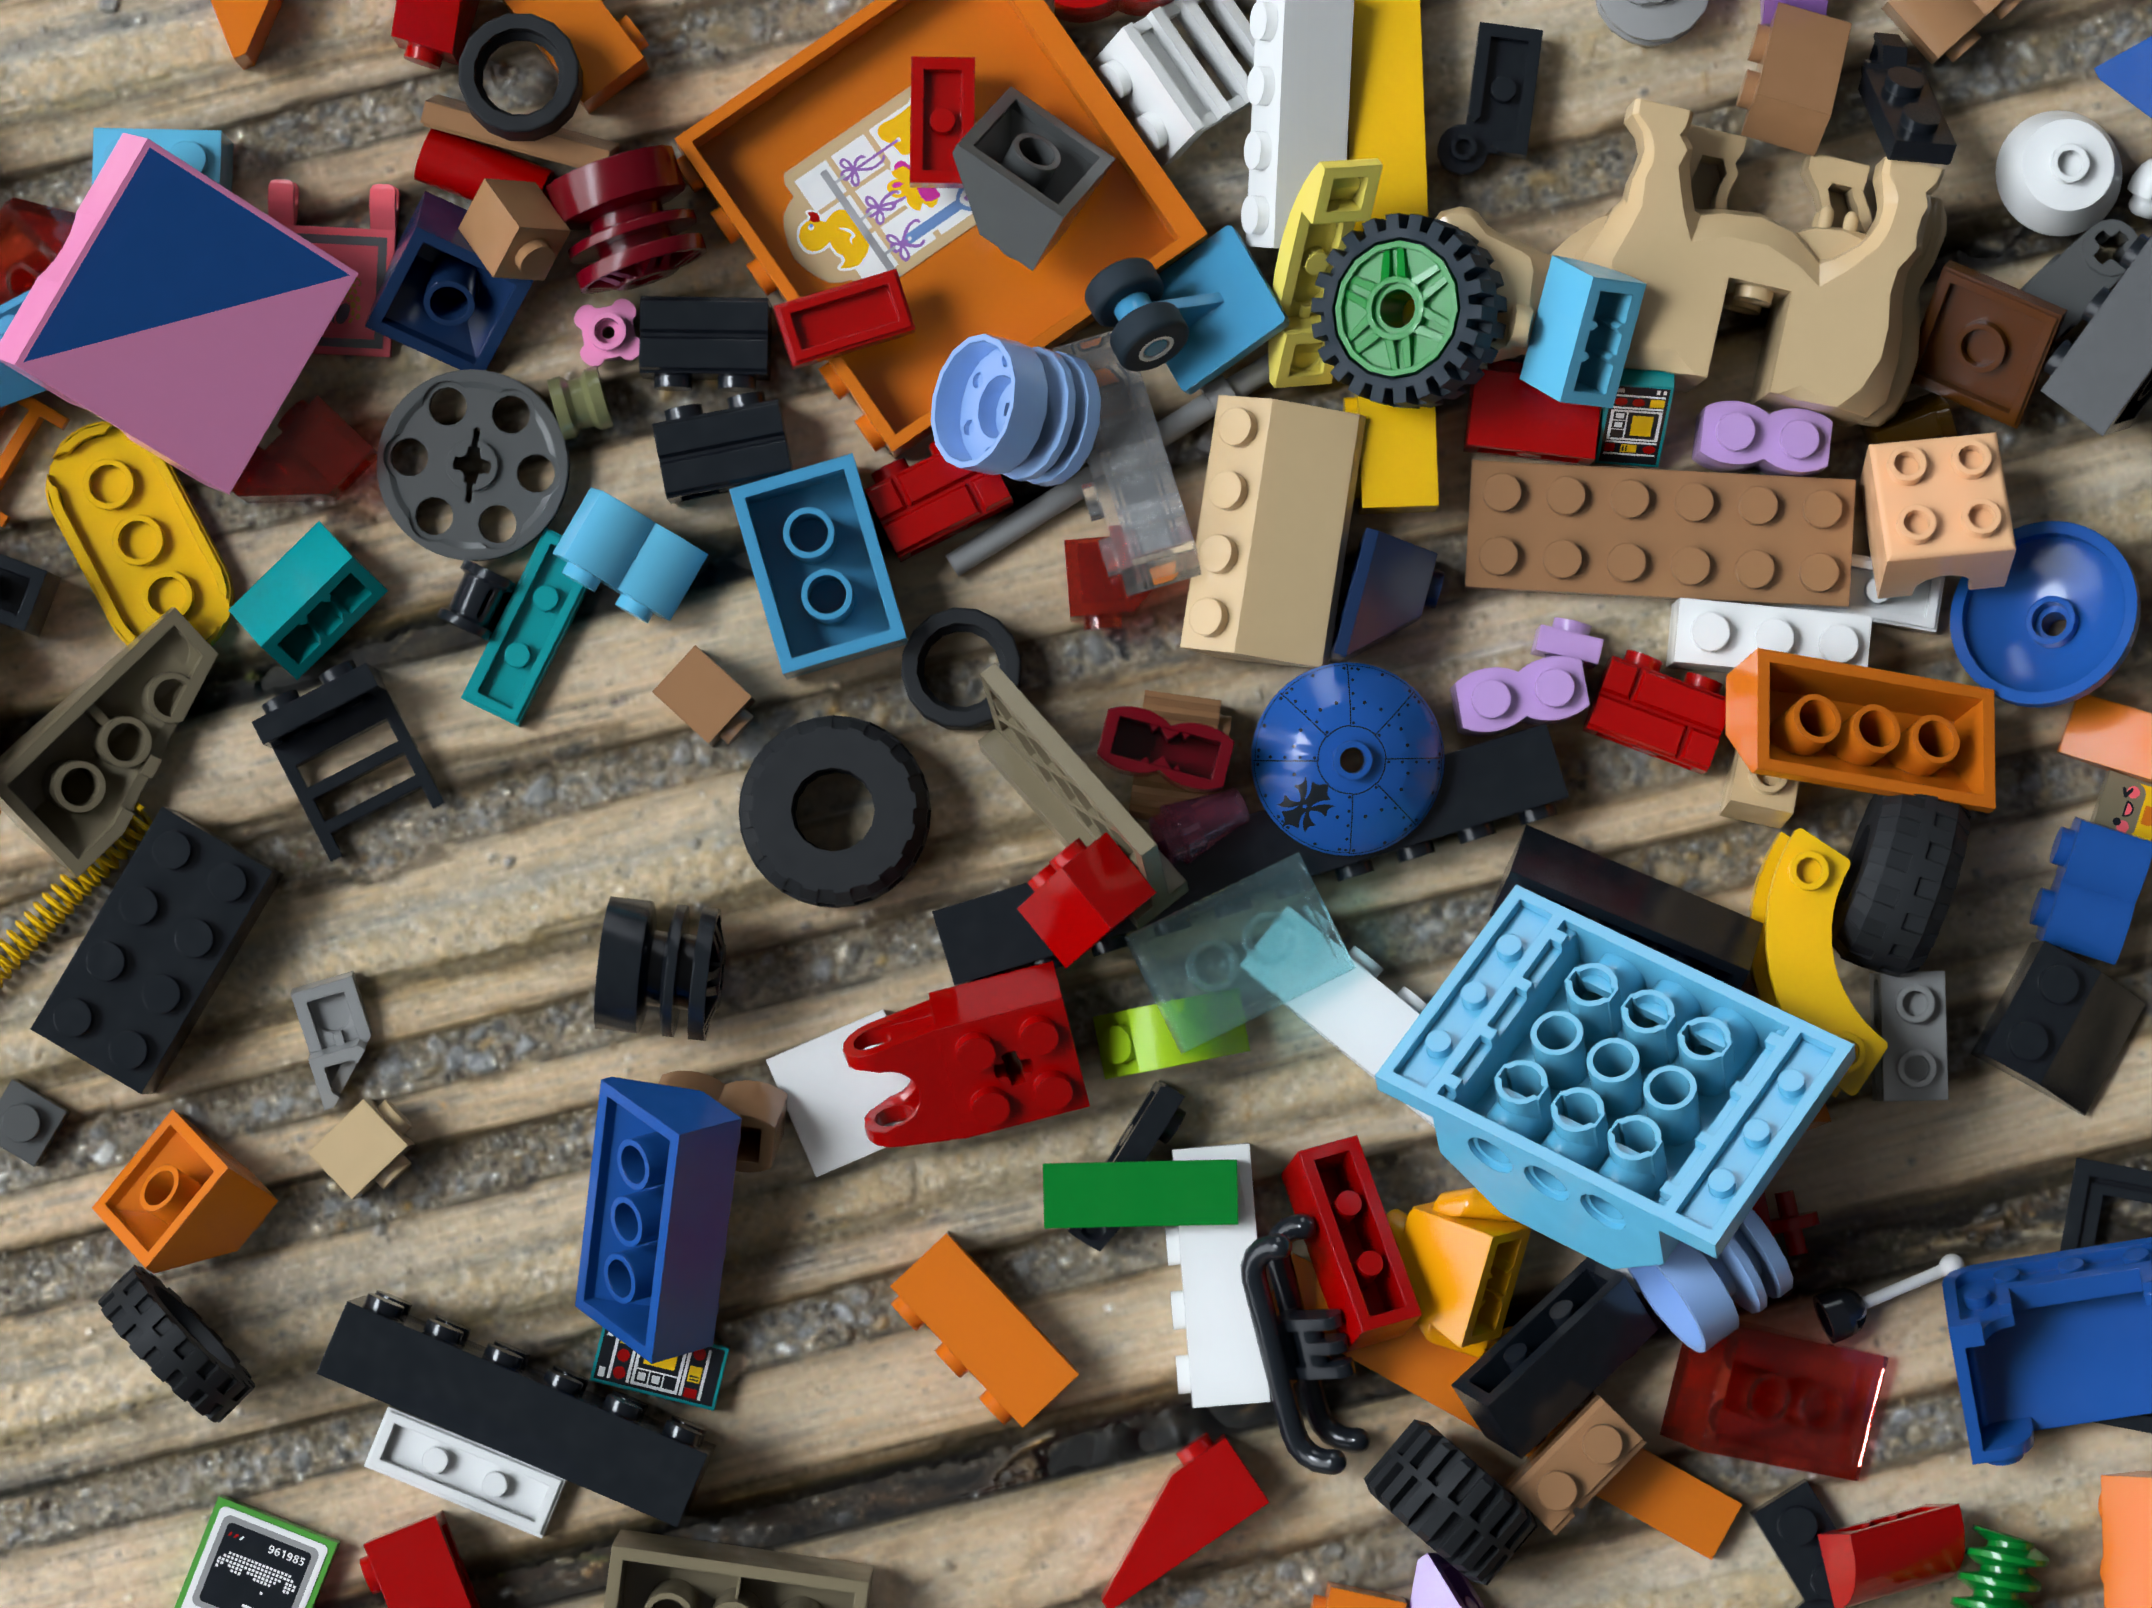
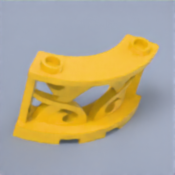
M1798 828L1793 831L1791 837L1782 831L1778 832L1765 855L1756 877L1749 911L1750 918L1763 923L1750 975L1756 998L1855 1044L1856 1059L1830 1095L1836 1098L1842 1090L1847 1095L1854 1096L1859 1092L1887 1050L1888 1043L1863 1020L1853 1007L1839 979L1832 948L1833 912L1838 892L1851 862L1848 858L1803 828Z

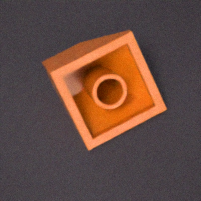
M172 1109L93 1205L92 1209L147 1270L155 1274L238 1251L250 1235L262 1225L268 1213L279 1200L249 1169L183 1115Z

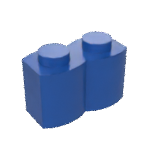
M2078 817L2074 818L2070 829L2060 827L2055 837L2049 860L2051 864L2058 865L2055 879L2050 890L2040 888L2030 914V924L2038 926L2035 938L2039 941H2046L2056 947L2115 965L2124 945L2135 904L2151 863L2152 841Z

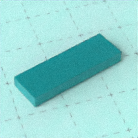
M546 527L461 696V699L518 727L521 726L588 591L584 586L562 574L567 562L552 553L563 535Z

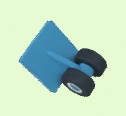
M1230 225L1219 230L1159 274L1150 261L1144 258H1127L1115 262L1100 271L1091 280L1085 291V302L1095 320L1102 326L1114 327L1110 335V346L1121 366L1127 370L1138 372L1150 370L1166 363L1181 390L1189 395L1195 393L1288 327L1290 323L1288 316L1240 234Z

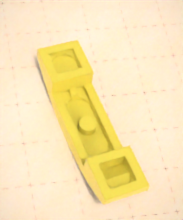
M1378 158L1321 161L1310 172L1295 199L1279 248L1272 286L1273 293L1290 320L1288 327L1268 340L1269 382L1274 388L1332 383L1333 375L1330 372L1334 366L1324 363L1318 352V349L1325 346V343L1313 337L1311 324L1321 322V315L1311 312L1312 298H1323L1324 288L1316 286L1315 283L1319 272H1331L1333 266L1326 261V258L1332 249L1344 250L1346 245L1342 238L1354 230L1356 222L1370 220L1383 167Z

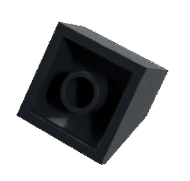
M2046 941L2031 942L1971 1054L2085 1116L2143 1010L2145 1003L2103 972Z

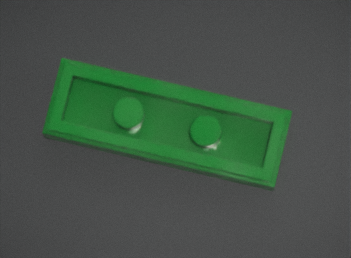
M1237 1159L1043 1163L1044 1229L1238 1225Z

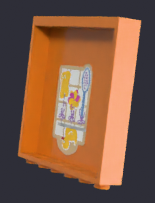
M874 0L674 138L678 149L682 153V156L677 158L682 176L694 193L704 186L719 207L709 214L730 244L741 238L755 259L746 264V267L766 296L777 290L783 300L788 302L897 269L916 328L915 333L828 359L826 364L818 368L820 374L839 400L850 394L862 411L863 415L854 422L873 450L877 452L886 446L894 459L933 433L931 426L932 396L940 370L951 352L968 337L989 334L1018 341L1031 348L1039 346L1052 351L1095 321L1085 302V291L1091 280L1100 271L1123 259L1144 258L1153 264L1159 274L1207 240L1208 236L1204 227L1044 0ZM911 56L975 57L974 125L1012 86L1116 158L1061 239L1033 271L1019 261L1006 256L999 247L979 234L963 188H910Z

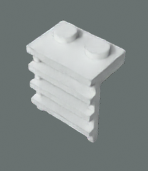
M1174 0L1162 8L1159 6L1133 24L1131 22L1122 27L1090 64L1161 168L1178 159L1204 131L1251 104L1247 95V74L1198 5L1202 1L1206 3L1252 69L1254 67L1255 39L1252 37L1249 21L1234 0ZM1177 17L1233 97L1232 99L1225 100L1170 21L1171 19Z

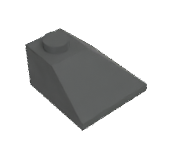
M1012 86L959 141L952 152L979 234L999 247L1006 256L1019 261L1032 271L1058 243L1116 159Z

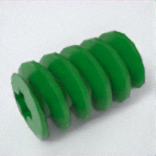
M1973 1524L1972 1529L1988 1542L1986 1546L1966 1547L1965 1554L1979 1564L1980 1569L1979 1571L1959 1572L1957 1579L1972 1589L1973 1593L1972 1596L1952 1597L1950 1604L1956 1608H2034L2020 1597V1593L2041 1591L2042 1583L2029 1574L2027 1569L2047 1567L2050 1559L2036 1549L2033 1542Z

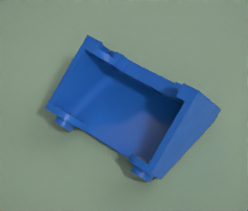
M2152 1237L1974 1264L1954 1270L1944 1277L1942 1287L1948 1329L1973 1465L1989 1463L1996 1466H2005L2020 1461L2024 1454L2034 1446V1431L2152 1413Z

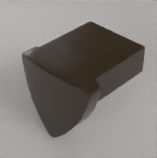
M1929 393L1903 403L1897 414L1880 427L1860 425L1865 442L1868 445L1959 436L1949 403L1935 393Z

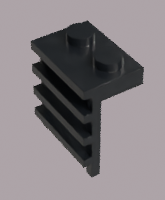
M353 659L340 663L322 673L319 679L323 685L302 696H299L296 689H292L267 701L262 705L266 715L252 721L262 744L274 750L331 862L343 857L333 836L335 833L422 788L433 809L446 804L435 784L436 781L432 773L428 770L417 749L418 746L414 738L410 735L400 715L401 713L396 703L393 702L379 670L368 663L357 667ZM387 721L389 722L398 740L397 742L310 787L307 786L298 767ZM406 755L415 773L414 776L325 821L316 803L317 800Z

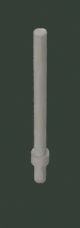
M1268 353L1227 379L1221 374L1200 388L1202 395L1147 428L1146 433L1153 455L1213 418L1216 414L1218 395L1246 397L1269 383ZM1141 432L1140 435H1141V438H1142V442H1143V445H1144V448H1145L1147 457L1149 458V457H1151V456H1150V453H1149V450H1148V447H1147V444H1146V440H1145L1144 434H1143V432ZM1108 453L1106 455L1111 467L1113 477L1115 479L1117 478L1114 470L1110 454ZM1104 456L1074 474L1063 484L1056 485L945 555L958 577L1111 482Z

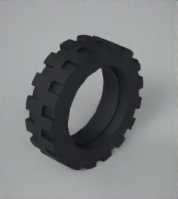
M134 1265L98 1300L104 1316L113 1323L112 1327L130 1344L129 1348L138 1358L144 1360L152 1368L151 1371L162 1382L165 1381L171 1386L172 1391L184 1402L188 1401L195 1411L202 1416L206 1415L210 1421L215 1423L221 1422L255 1388L251 1375L247 1369L239 1364L241 1361L234 1352L222 1343L221 1337L202 1321V1317L193 1308L183 1303L177 1293L170 1287L166 1288L159 1278L152 1273L149 1274L143 1267Z

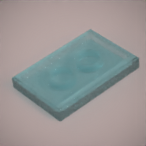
M1299 852L1124 937L1181 1054L1356 968Z

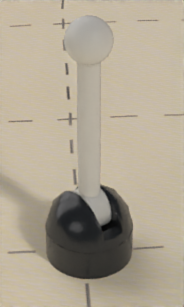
M1947 1254L1941 1258L1939 1265L1863 1297L1848 1288L1830 1289L1813 1297L1815 1312L1826 1336L1835 1344L1852 1337L1863 1328L1868 1308L1945 1277L1950 1272L1965 1267L1963 1259L1957 1254Z

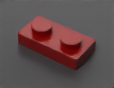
M911 56L910 188L964 189L952 152L959 141L974 126L975 57Z

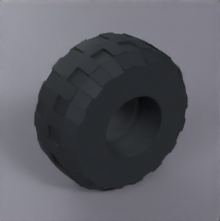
M835 715L815 717L796 723L781 731L754 758L745 775L740 793V831L746 850L757 869L781 892L798 901L819 907L841 908L856 906L872 901L889 892L907 876L917 863L925 847L930 830L931 804L929 790L924 774L914 756L901 741L887 730L871 722L854 717ZM832 773L851 775L862 782L872 795L875 809L872 826L864 838L852 847L838 851L820 849L807 841L798 828L796 818L798 799L807 785L820 776Z
M1874 794L1870 800L1847 857L1851 865L1838 892L1833 912L1832 947L1840 955L1841 959L1871 971L1899 977L1903 974L1918 971L1928 958V954L1935 944L1947 915L1954 890L1956 889L1965 858L1971 826V816L1968 810L1956 803L1939 801L1938 797L1923 794H1914L1916 796L1904 794L1884 796Z

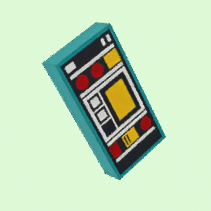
M1623 369L1613 408L1602 407L1595 463L1659 467L1674 393V374L1661 371Z
M602 1327L589 1380L714 1411L731 1347L713 1343L711 1347L651 1364Z

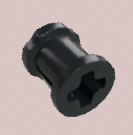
M464 559L460 567L464 572L460 584L449 606L440 608L437 617L483 640L489 641L492 632L488 626L504 594L512 593L516 584L476 563Z

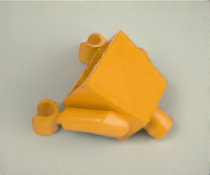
M1475 1187L1445 1191L1434 1202L1414 1206L1408 1214L1399 1209L1389 1211L1386 1216L1422 1316L1416 1323L1423 1335L1433 1344L1480 1358L1483 1353H1486L1513 1327L1510 1326L1503 1329L1531 1228L1500 1213Z

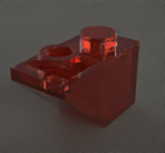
M318 395L309 404L302 399L292 406L279 421L277 427L282 433L265 450L261 446H257L232 492L247 503L337 501L377 460V451Z

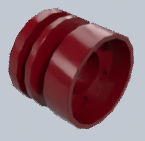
M649 146L606 157L572 170L546 186L552 206L571 231L590 229L591 235L583 238L568 250L571 263L584 264L595 262L576 274L581 293L594 294L612 290L625 291L646 286L673 275L679 268L699 259L707 253L702 233L677 235L689 229L697 222L694 209L663 210L662 207L663 204L671 201L685 190V183L672 146Z

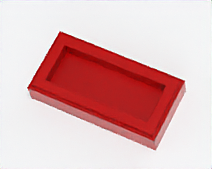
M897 269L774 305V313L793 370L915 333L916 330Z

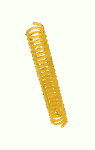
M139 802L136 803L134 809L146 823L133 815L130 824L136 832L127 826L123 833L127 841L119 837L114 842L118 850L110 846L105 851L109 859L101 855L96 860L101 869L91 864L86 870L92 878L84 873L77 878L84 888L65 874H60L61 881L75 897L67 893L56 883H51V889L67 907L59 903L47 892H42V898L58 916L47 910L39 902H33V907L41 914L48 925L29 911H24V916L31 922L39 934L20 920H15V925L22 931L30 943L22 939L11 929H6V934L22 953L0 938V946L13 961L11 962L0 954V966L5 971L0 970V988H3L2 978H12L11 969H21L20 960H30L28 950L39 951L37 941L48 942L46 931L56 933L57 927L55 922L59 924L66 923L64 913L68 915L75 914L73 904L83 905L82 895L92 896L91 886L101 887L99 876L109 878L110 870L108 867L118 869L119 861L117 858L128 859V852L125 848L129 850L137 849V843L134 839L142 841L145 836L143 829L148 831L152 824V820L144 811L145 807Z

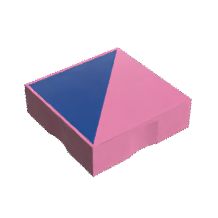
M123 133L78 208L71 232L63 248L49 267L38 276L0 341V362L66 402L89 410L120 429L132 442L200 483L230 494L359 273L150 139Z

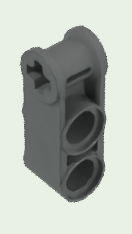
M2108 219L2096 223L2074 241L2061 255L2058 253L2020 289L2068 310L2056 339L2065 336L2082 320L2081 317L2086 307L2103 287L2110 289L2126 272L2119 264L2126 251L2138 236L2133 228L2125 222ZM2110 239L2116 244L2118 249L2112 255L2114 260L2110 259L2101 264L2094 255L2100 248L2099 244H2103Z

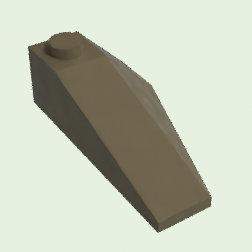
M175 607L170 608L0 756V809L25 834L78 878L125 832L134 815L132 811L148 780L153 779L162 762L160 758L178 723L184 720L218 653Z

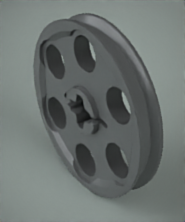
M475 369L457 370L435 376L423 382L407 394L395 407L385 424L379 441L376 464L377 479L383 501L390 515L412 540L422 547L448 558L485 561L501 558L523 549L543 533L545 527L548 528L558 514L567 492L570 477V456L568 444L563 438L557 417L546 402L532 389L519 381L496 372ZM442 389H456L462 393L466 400V414L456 424L443 425L436 421L432 415V399ZM510 396L523 399L530 411V419L527 426L517 433L502 431L496 425L494 419V410L497 404L502 399ZM479 428L480 435L477 447L480 448L481 458L491 462V469L489 474L481 473L478 475L476 484H473L472 500L468 503L467 497L470 484L467 483L466 472L457 470L456 463L458 457H469L471 447L475 445L476 429ZM406 439L419 440L428 452L426 467L415 476L401 474L393 464L395 447ZM532 455L545 456L554 467L555 477L553 483L542 492L528 491L519 479L521 464ZM433 497L445 500L451 506L453 512V521L450 527L444 533L438 535H431L425 532L420 527L417 519L421 504ZM498 505L505 506L511 510L516 519L514 534L510 539L501 543L488 540L482 533L480 526L481 518L485 511Z

